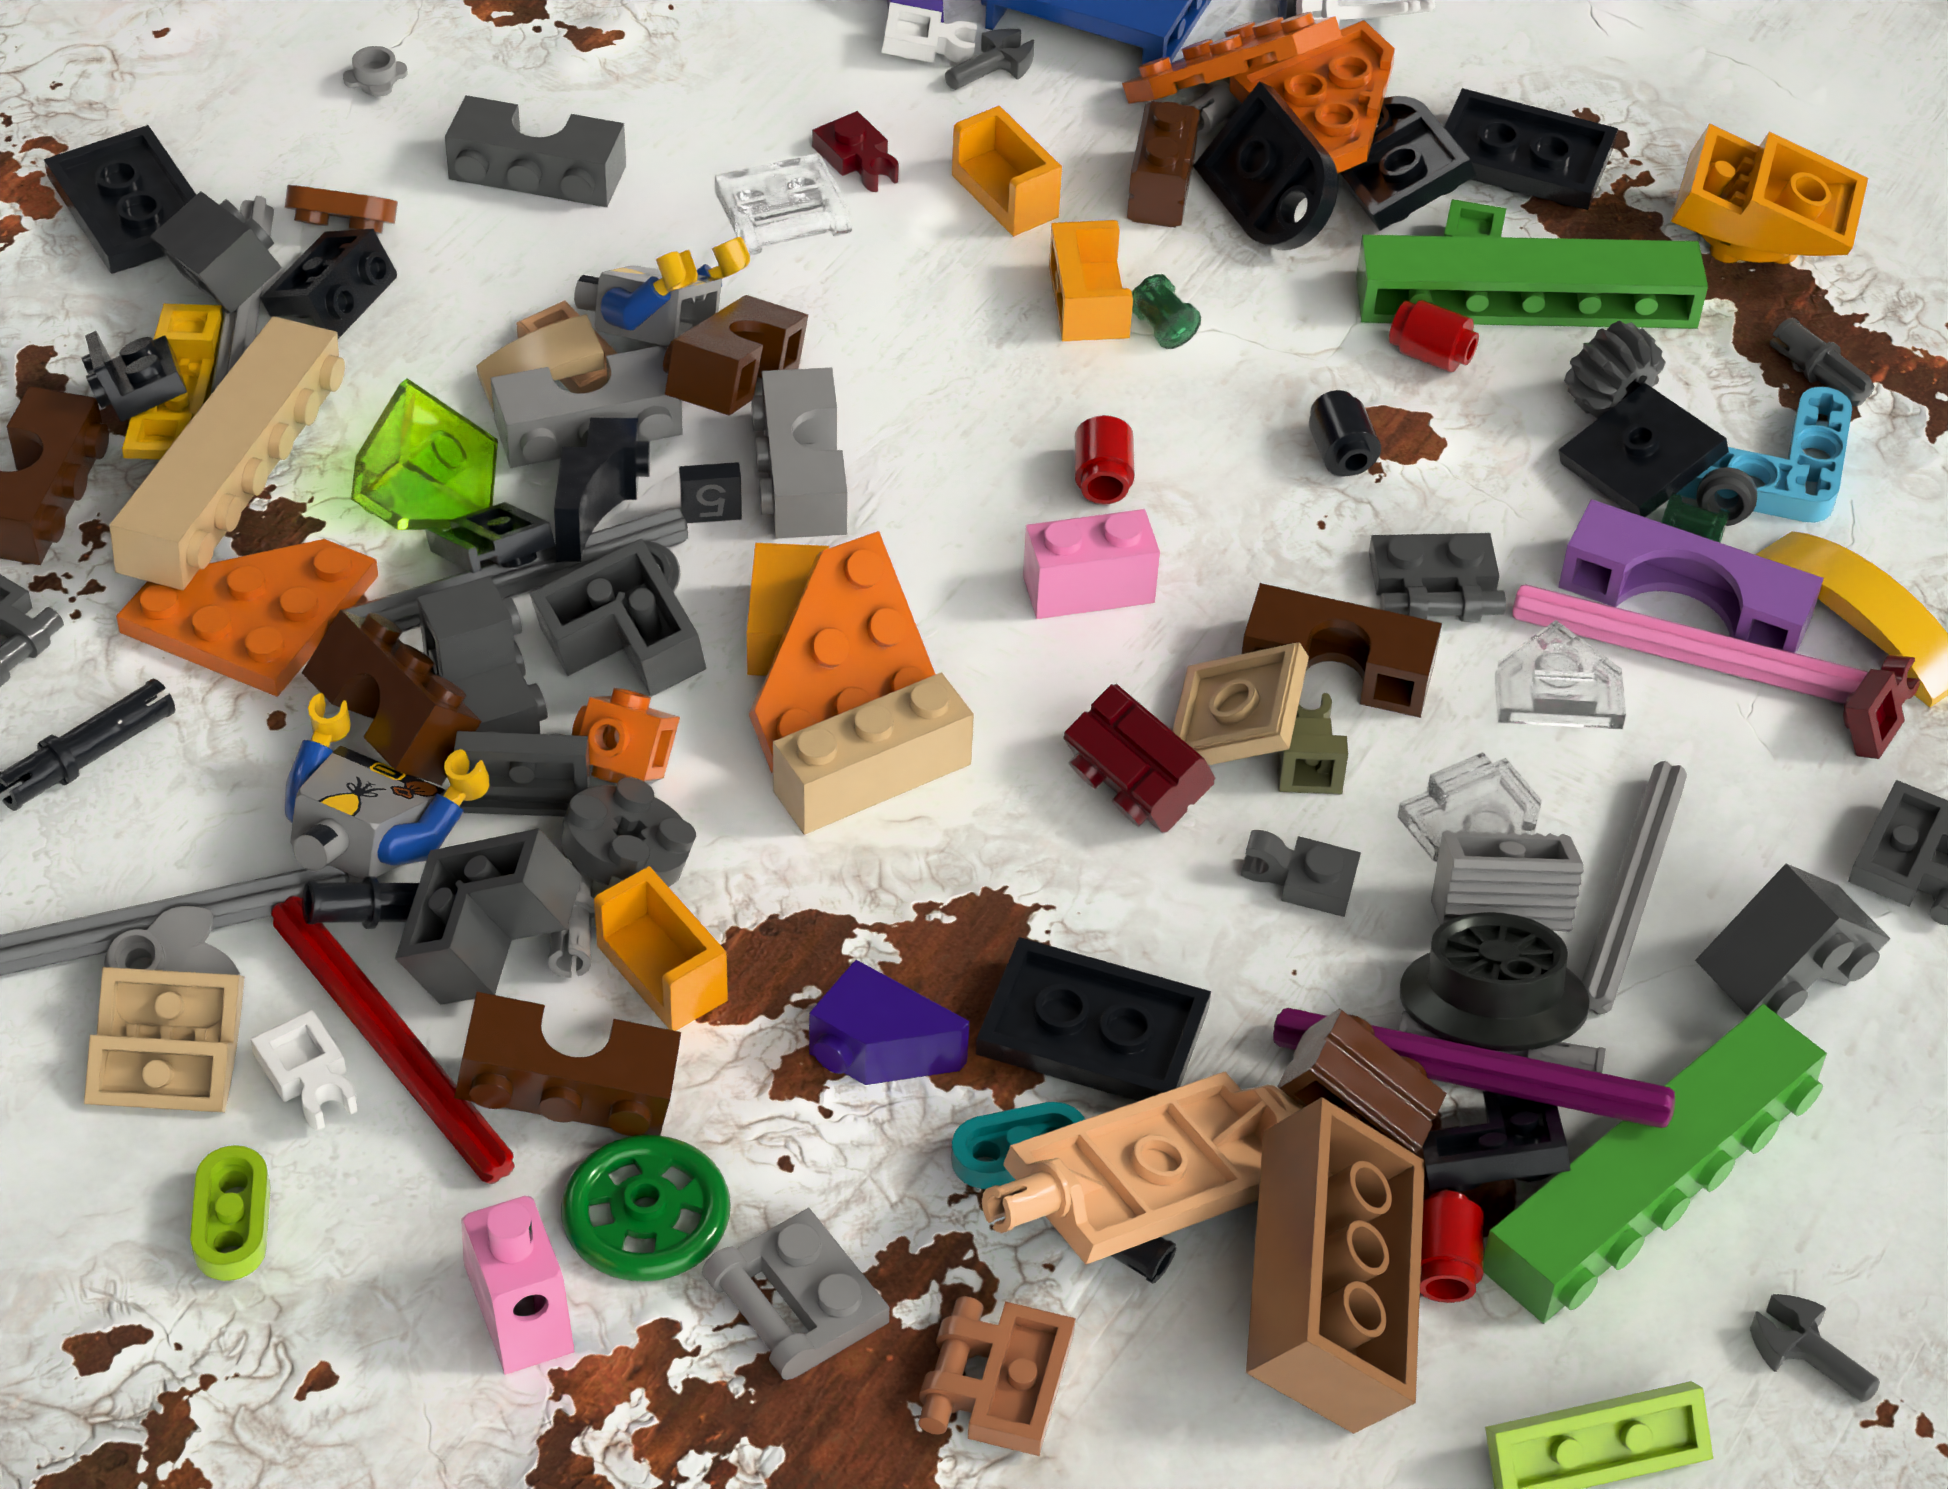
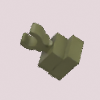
M1328 693L1322 694L1321 705L1318 709L1309 710L1300 705L1298 706L1290 748L1279 751L1278 754L1279 792L1343 793L1348 760L1347 736L1332 735L1330 718L1332 699Z

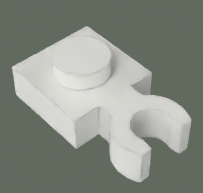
M890 2L881 53L932 63L934 62L935 53L944 54L949 60L961 64L973 56L977 25L968 21H955L950 24L942 23V12Z
M313 1009L250 1038L254 1057L282 1100L286 1102L301 1095L305 1119L313 1129L319 1131L325 1128L320 1105L326 1101L336 1100L341 1102L350 1115L357 1112L354 1086L348 1078L342 1076L347 1073L344 1056Z

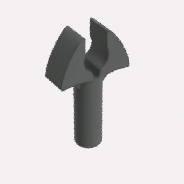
M998 29L984 32L981 38V51L983 53L948 69L945 72V81L951 89L956 90L997 69H1004L1016 79H1020L1033 62L1034 40L1021 45V29Z
M1782 1294L1771 1295L1766 1312L1779 1322L1788 1325L1792 1331H1784L1777 1328L1768 1318L1758 1311L1755 1312L1750 1331L1758 1351L1768 1366L1777 1372L1786 1359H1803L1861 1402L1870 1400L1878 1391L1879 1379L1820 1336L1818 1326L1821 1324L1826 1307L1800 1297Z

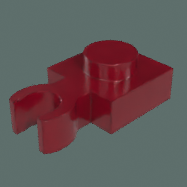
M858 111L812 130V147L842 176L857 171L861 175L862 184L871 192L878 191V175H886L894 184L898 183L899 163L895 157L888 154V140Z
M1888 655L1882 664L1881 670L1870 669L1857 690L1848 696L1844 706L1843 720L1846 728L1850 729L1856 756L1880 759L1904 723L1902 705L1906 699H1910L1916 694L1920 685L1919 679L1907 677L1910 667L1915 662V657Z

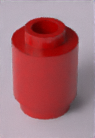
M1420 300L1416 304L1404 301L1393 319L1389 332V342L1398 346L1400 353L1448 372H1454L1460 364L1466 366L1472 360L1478 346L1479 333L1473 331L1474 321L1472 318L1424 300Z
M1106 415L1092 417L1082 422L1075 431V481L1084 497L1089 501L1097 504L1116 503L1127 495L1135 478L1133 431L1129 424L1117 417Z
M1440 1191L1433 1193L1428 1199L1423 1200L1420 1293L1424 1297L1437 1302L1455 1303L1465 1301L1476 1293V1284L1483 1278L1484 1213L1479 1205L1470 1201L1464 1194L1455 1191Z

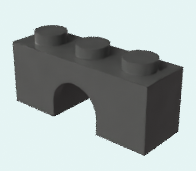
M465 95L445 134L448 176L450 180L608 207L626 168L624 123L571 114L565 127L558 133L546 137H531L520 133L518 104Z

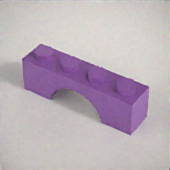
M1591 499L1567 545L1558 588L1613 607H1617L1630 597L1646 592L1668 591L1684 594L1703 602L1713 609L1724 621L1730 637L1797 653L1811 622L1824 578Z

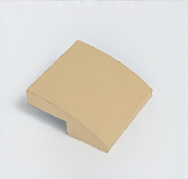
M102 967L97 1035H90L84 1104L225 1113L237 1050L245 976Z

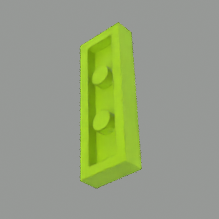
M1692 1381L1485 1427L1494 1489H1583L1714 1459L1703 1387Z

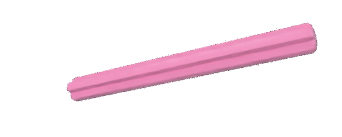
M1527 584L1520 586L1513 605V617L1519 621L1845 704L1848 696L1857 690L1868 674L1864 670Z

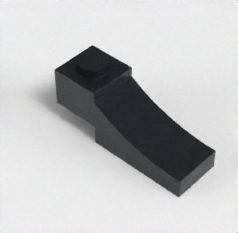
M590 418L587 447H562L554 505L556 562H581L587 540L601 519L622 501L637 500L639 477H650V441H639L638 418Z

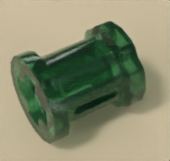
M1155 274L1145 278L1140 285L1133 289L1132 313L1138 319L1146 320L1154 329V338L1161 347L1175 349L1187 343L1197 333L1201 325V315L1195 306L1190 303H1183L1175 294V286L1164 274Z
M1672 493L1661 523L1721 543L1730 511L1723 508L1717 513L1682 502L1681 495Z

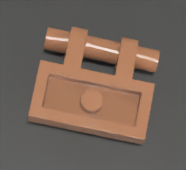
M967 1296L957 1298L952 1315L943 1319L939 1329L936 1344L940 1349V1354L935 1370L925 1375L919 1393V1399L923 1404L918 1421L919 1426L928 1433L943 1434L947 1430L951 1413H956L959 1410L970 1412L972 1414L968 1427V1439L1040 1456L1073 1340L1076 1318L1005 1301L999 1324L995 1325L980 1321L983 1312V1305L980 1301ZM976 1355L988 1358L982 1380L963 1376L968 1359Z

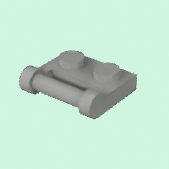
M809 1207L738 1248L730 1246L717 1251L706 1261L702 1268V1274L716 1292H725L770 1349V1363L780 1376L786 1380L800 1376L889 1323L890 1307ZM762 1272L809 1332L806 1334L794 1333L751 1277Z

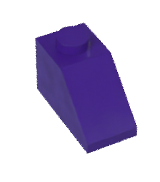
M855 960L809 1013V1054L814 1056L829 1071L837 1074L844 1073L864 1085L957 1072L967 1063L968 1020L858 960Z

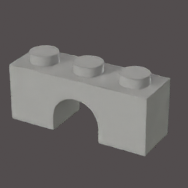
M655 346L606 356L608 382L602 388L589 393H572L561 389L554 382L549 367L492 377L491 389L494 421L510 468L560 459L562 447H587L590 418H638L639 441H652L683 435L682 402L679 399L665 395L668 374L663 370V360L666 352L664 346Z
M832 367L762 371V395H754L751 401L753 431H764L765 435L755 437L757 473L768 472L769 478L759 479L761 514H773L775 539L847 535L848 492L843 451L837 450V402Z

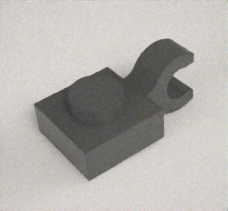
M1264 830L1251 831L1241 876L1256 882H1271L1283 885L1284 890L1281 901L1345 917L1361 852L1300 836L1297 838L1295 849L1291 850L1273 833Z

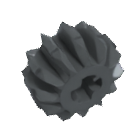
M1619 320L1612 323L1607 330L1599 329L1589 343H1583L1582 351L1577 356L1571 358L1570 365L1572 368L1566 373L1564 381L1568 385V392L1575 398L1574 402L1585 413H1591L1598 419L1643 383L1651 387L1658 384L1659 377L1657 375L1663 370L1666 361L1662 357L1663 351L1655 344L1656 340L1643 328L1639 329L1632 322L1625 324Z

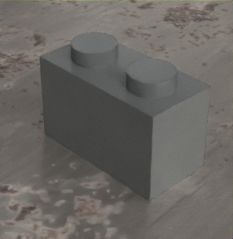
M202 191L150 236L186 279L216 303L222 305L230 314L282 268L268 251L274 245L273 240L252 218L246 220L239 210L227 199L219 205Z

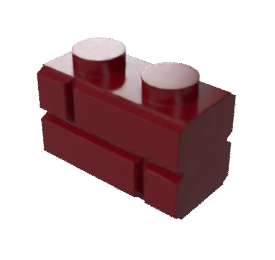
M1111 684L1091 704V710L1089 712L1084 711L1064 732L1063 739L1074 754V757L1068 762L1071 768L1092 788L1096 789L1104 782L1115 791L1117 795L1111 801L1137 827H1140L1147 819L1160 832H1168L1184 816L1190 804L1194 805L1214 785V780L1216 779L1204 757L1118 684Z

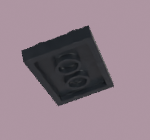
M1464 88L1461 89L1444 126L1472 162L1477 176L1470 180L1588 210L1615 146L1618 128Z
M149 125L44 159L48 179L111 274L166 256L150 236L197 195Z
M1019 937L977 1036L976 1055L1134 1101H1141L1181 1086L1209 1009L1211 991Z

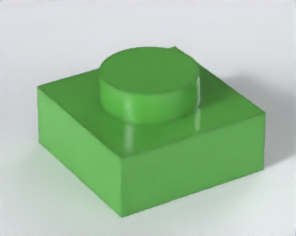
M1452 199L1444 236L1501 237L1507 208Z

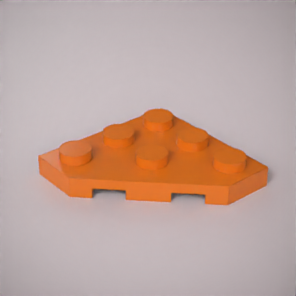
M1305 12L1285 20L1283 17H1277L1256 25L1254 21L1226 30L1224 32L1226 38L1215 42L1212 39H1207L1181 49L1184 58L1171 63L1169 57L1147 62L1138 67L1141 76L1122 83L1128 104L1163 98L1177 93V87L1178 89H1184L1204 82L1208 84L1249 70V67L1298 56L1339 39L1342 35L1336 16L1314 20L1312 12Z
M1364 20L1341 29L1342 37L1298 56L1249 67V70L1230 76L1229 91L1241 103H1243L1259 81L1273 87L1329 153L1335 163L1337 174L1367 161L1394 65L1395 48Z
M879 531L823 550L816 556L807 576L806 586L796 609L789 618L774 653V660L764 684L758 691L749 711V717L771 773H773V741L936 675Z
M321 539L209 563L206 568L198 570L184 590L147 581L116 615L119 632L278 697L311 658L340 609L343 610L354 606L377 579V560L329 540Z

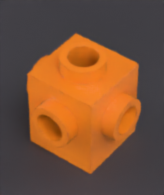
M614 688L612 696L589 697L587 706H582L576 715L572 735L588 736L590 765H593L591 775L593 777L612 783H618L619 780L630 777L643 781L662 779L665 776L680 717L649 708L651 697L627 689Z

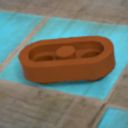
M287 185L284 208L295 210L294 221L328 226L329 216L350 218L349 229H374L375 233H382L384 223L395 224L398 201L375 196Z

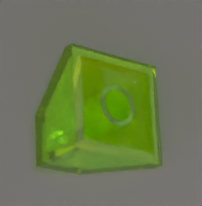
M407 378L397 387L356 455L351 500L359 504L368 513L376 515L397 530H425V528L435 526L441 530L452 529L451 519L493 506L498 439Z

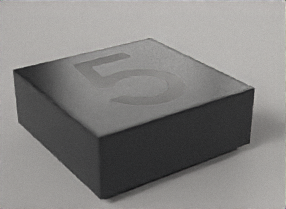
M739 462L679 466L680 509L687 523L742 520Z

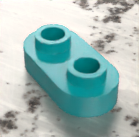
M1045 1102L973 1117L962 1123L953 1135L952 1168L961 1181L979 1189H987L995 1185L1001 1186L1015 1181L1003 1166L1010 1145L1083 1121L1085 1117L1076 1108L1061 1102ZM980 1157H990L995 1161L985 1162L977 1159Z

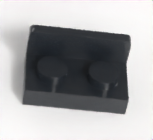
M374 229L327 231L296 260L260 299L270 317L297 316L298 318H307L312 316L317 327L336 331L339 339L397 278V271Z
M97 331L85 335L90 354L81 357L88 373L86 378L100 407L104 408L112 404L121 422L187 392L176 355L166 335L152 340L151 337H143L132 341L124 346L119 352L120 356L114 359L110 358Z

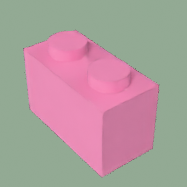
M1140 509L1026 525L1023 578L1036 619L1155 603L1160 551L1146 510Z

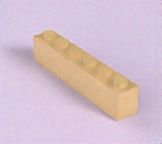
M275 316L271 317L110 523L115 573L184 590L198 570L208 566L215 547L226 532H232L236 528L241 512L254 495L258 496L262 493L269 474L280 460H285L289 456L295 439L304 427L313 424L319 407L330 392H335L340 387L344 377L345 362L343 358L339 357L338 334L336 331Z

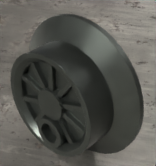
M1496 912L1466 914L1450 919L1440 925L1432 936L1430 953L1421 956L1407 967L1401 978L1399 991L1400 999L1406 1012L1426 1030L1455 1043L1494 1051L1533 1050L1561 1042L1575 1034L1583 1026L1589 1013L1590 1003L1588 992L1582 981L1566 968L1567 947L1557 933L1534 920L1518 915Z

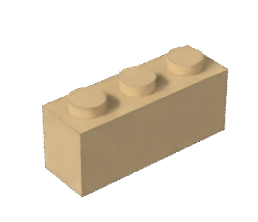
M938 673L773 741V791L804 835L971 765L974 714L943 673Z

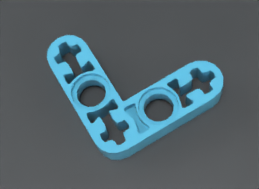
M1830 387L1808 389L1802 394L1793 424L1788 459L1728 447L1729 452L1676 494L1696 499L1698 485L1707 473L1723 467L1736 468L1749 476L1759 478L1765 483V486L1756 487L1757 503L1753 510L1754 512L1802 522L1815 523L1824 521L1831 516L1840 489L1852 414L1850 400L1840 391ZM1818 414L1827 415V427L1816 425ZM1807 448L1825 451L1831 458L1825 460L1815 459L1806 455L1803 450ZM1806 481L1817 482L1815 495L1805 493ZM1730 489L1717 491L1721 497L1727 499L1738 495L1737 492Z

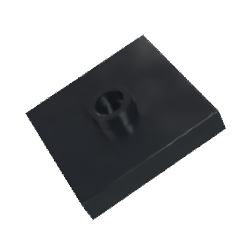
M1643 383L1562 446L1558 452L1562 465L1628 512L1647 517L1726 455L1729 450L1726 437L1648 384Z

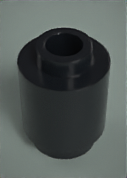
M1343 390L1327 392L1315 400L1310 410L1309 428L1328 471L1337 476H1353L1365 472L1378 460L1381 453V444L1363 403L1349 392Z

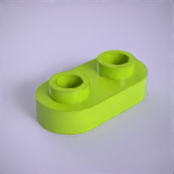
M239 1145L219 1148L208 1154L201 1161L196 1171L190 1241L197 1267L205 1275L216 1280H237L251 1274L259 1267L266 1254L271 1186L265 1160L258 1152L251 1148ZM234 1187L245 1188L238 1194L232 1192L225 1193ZM230 1246L240 1247L232 1252L221 1253L223 1249Z

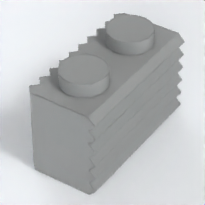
M1446 830L1442 832L1431 903L1440 925L1450 919L1466 914L1496 912L1522 916L1539 922L1553 931L1570 932L1573 930L1574 909L1577 907L1581 874L1584 872L1583 862L1571 837L1565 834L1556 836L1549 833L1544 836L1536 833L1532 836L1525 832L1521 835L1513 832L1506 835L1501 832L1492 834L1485 831L1480 834L1475 831L1466 833L1459 830L1454 833Z

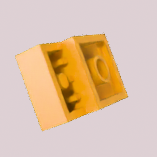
M1709 123L1689 154L1671 222L1726 243L1760 251L1805 256L1848 255L1854 245L1868 178L1770 131L1760 146H1757Z

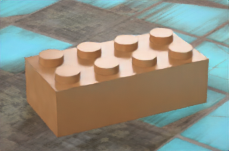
M1321 1097L1263 1131L1246 1373L1354 1434L1416 1403L1425 1160Z

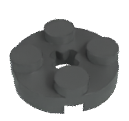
M623 778L618 781L617 786H595L585 789L572 797L563 820L564 831L560 840L562 849L572 864L595 881L609 885L612 876L625 880L650 866L665 884L670 887L681 876L696 838V831L674 809L654 797L652 787L646 782L635 778Z

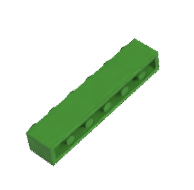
M1362 235L1356 274L1361 322L1392 323L1397 310L1404 301L1416 304L1418 301L1424 300L1472 318L1474 325L1610 327L1612 323L1620 320L1625 324L1632 322L1638 328L1698 329L1708 289L1699 241Z
M1762 1004L1664 1085L1675 1091L1674 1114L1667 1127L1657 1128L1622 1120L1570 1163L1571 1171L1558 1173L1493 1227L1489 1232L1483 1257V1272L1543 1324L1564 1306L1569 1310L1578 1308L1593 1292L1600 1275L1611 1266L1616 1270H1621L1627 1266L1642 1248L1645 1237L1657 1227L1663 1231L1671 1228L1687 1210L1690 1198L1702 1188L1711 1192L1719 1187L1732 1171L1735 1160L1746 1150L1753 1154L1758 1153L1773 1138L1781 1120L1791 1112L1796 1116H1800L1813 1105L1823 1088V1084L1818 1081L1827 1053L1770 1008Z

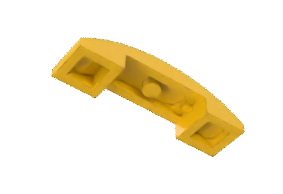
M163 304L153 339L155 340L166 335L176 355L187 392L131 417L122 447L123 458L160 460L210 397L223 318L222 305Z
M1791 531L1755 554L1824 578L1818 600L1887 654L1915 657V662L1907 674L1908 678L1920 680L1919 688L1914 696L1928 707H1932L1948 696V633L1922 603L1886 572L1857 553L1837 543L1818 536Z

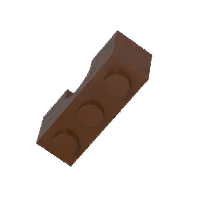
M744 295L670 342L663 360V370L668 374L665 395L730 416L753 400L757 378L762 379V371L799 368L809 314Z
M29 386L6 426L16 470L18 471H0V558L41 565L52 543L60 541L65 529L66 516L74 501L82 499L87 487L88 474L96 459L104 457L109 443V429L106 424L102 423L99 404L95 397Z
M1260 583L1244 633L1241 654L1300 642L1309 656L1306 671L1311 666L1326 661L1346 664L1356 670L1363 680L1360 698L1361 705L1421 718L1435 665L1442 623Z
M340 609L303 669L302 674L320 693L324 694V697L332 705L341 707L343 700H346L349 711L374 719L363 737L394 770L442 786L447 778L444 763L447 757L454 752L457 731L476 732L482 721L463 703L466 697L463 690L452 682L435 675L431 671L434 662L418 649L404 644L399 639L402 630L397 625L373 612H370L365 619Z
M476 992L454 1098L472 1101L488 1109L508 1108L543 1115L555 1122L565 1123L574 1121L610 1128L617 1133L627 1136L661 1135L671 1098L682 1032L613 1019L608 1043L601 1051L587 1057H571L556 1051L545 1040L541 1027L545 1005Z

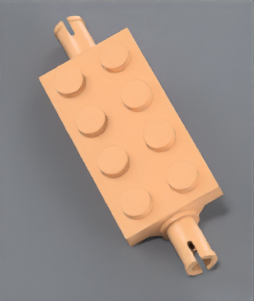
M1222 1072L1010 1145L1003 1166L1015 1181L987 1188L982 1196V1209L988 1223L1005 1216V1219L994 1223L993 1229L999 1233L1010 1231L1015 1226L1046 1216L1085 1265L1258 1201L1263 1131L1303 1109V1107L1281 1089L1267 1084L1261 1087L1241 1090L1226 1072Z

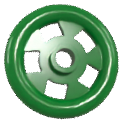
M637 1135L615 1140L600 1147L588 1155L576 1167L564 1189L561 1202V1220L571 1246L593 1268L623 1280L657 1281L677 1276L692 1269L713 1252L721 1241L728 1225L731 1208L730 1195L719 1168L698 1148L671 1137ZM635 1164L641 1174L627 1178L619 1185L613 1183L609 1174L622 1167ZM670 1167L680 1170L691 1179L682 1190H677L673 1183L662 1177ZM644 1197L653 1198L657 1201L650 1207H639L634 1204L638 1199ZM610 1203L611 1217L614 1223L593 1227L589 1215V1206ZM681 1209L701 1214V1218L691 1234L673 1228L680 1218ZM627 1236L638 1239L656 1238L655 1250L652 1253L625 1251V1238Z

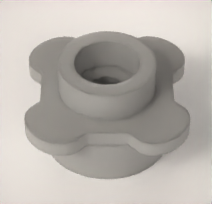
M368 46L358 50L353 55V69L344 72L343 81L348 87H360L363 92L369 95L381 97L390 94L393 84L398 79L405 78L408 71L405 63L396 61L395 55L390 49L382 46Z

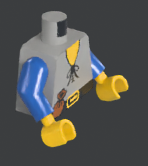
M736 237L712 248L718 262V266L713 268L704 264L696 270L690 250H685L681 253L677 251L670 252L657 258L656 262L659 269L626 266L602 272L600 277L582 275L575 287V305L578 309L595 312L594 325L599 332L668 347L673 339L719 312L722 279L747 267L750 263V254L743 238Z
M318 693L313 696L308 705L313 735L311 740L302 741L288 775L285 788V815L292 823L290 843L293 846L296 860L302 867L310 871H319L325 866L330 865L360 879H364L365 876L378 877L400 865L427 861L430 850L441 847L463 814L464 810L459 807L463 800L473 801L487 793L489 775L483 760H480L475 768L467 774L470 761L466 751L459 749L451 753L444 763V770L450 783L446 791L422 779L396 771L391 766L346 747L339 746L333 751L329 748L330 743L343 739L350 731L351 722L346 700H343L337 715L332 718H323L326 708L324 694Z

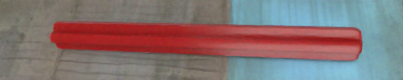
M290 896L284 903H277L271 911V916L274 918V928L481 1181L495 1184L502 1177L509 1176L515 1168L513 1152L471 1101L454 1098L457 1087L456 1083L324 924H306L303 917L302 898Z

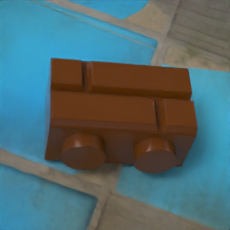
M1151 101L1145 103L1130 175L1127 218L1132 220V222L1174 228L1182 225L1196 154L1200 110L1196 109L1195 106L1181 105L1175 102Z
M1340 1008L1309 1027L1303 1034L1292 1056L1294 1059L1288 1064L1277 1086L1303 1108L1322 1097L1414 1154L1423 1147L1433 1125L1431 1121L1437 1116L1447 1094L1427 1078L1426 1070L1420 1063L1411 1058L1399 1056L1375 1037L1374 1029L1367 1021L1355 1015H1348Z

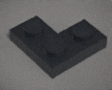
M1483 1091L1487 1123L1429 1131L1422 1147L1429 1190L1446 1188L1451 1191H1468L1486 1182L1508 1179L1534 1182L1546 1179L1553 1173L1571 1171L1568 1146L1557 1106Z

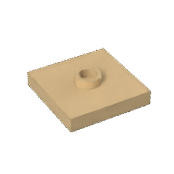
M1298 642L1188 666L1172 731L1204 757L1208 765L1288 750L1291 744L1309 656L1301 643Z

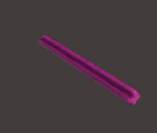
M1285 1008L1276 1017L1273 1041L1279 1047L1296 1050L1303 1034L1309 1027L1327 1016ZM1371 1025L1374 1029L1375 1037L1399 1056H1405L1420 1063L1426 1070L1428 1079L1657 1128L1667 1127L1674 1114L1675 1091L1670 1087Z

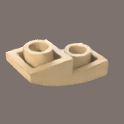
M587 314L569 318L526 334L502 347L476 365L477 375L492 411V377L549 367L552 378L555 381L605 369L604 352Z

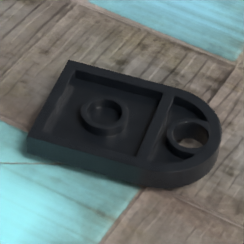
M1260 81L1193 165L1194 169L1246 234L1253 240L1277 250H1292L1310 242L1324 228L1336 203L1338 174L1333 159L1273 87ZM1304 198H1307L1306 212L1295 223V210L1298 204Z
M1406 96L1384 98L1367 161L1338 173L1339 179L1379 231L1393 223L1404 220L1412 212L1442 195L1451 193L1459 185L1477 176L1470 158L1428 107L1421 101Z

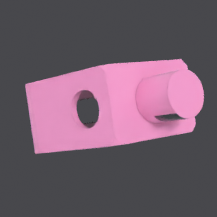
M522 1196L470 1212L462 1217L464 1266L504 1374L506 1375L574 1353L564 1279L534 1199L530 1196ZM533 1295L535 1314L530 1316L515 1315L513 1313L515 1305L524 1297Z

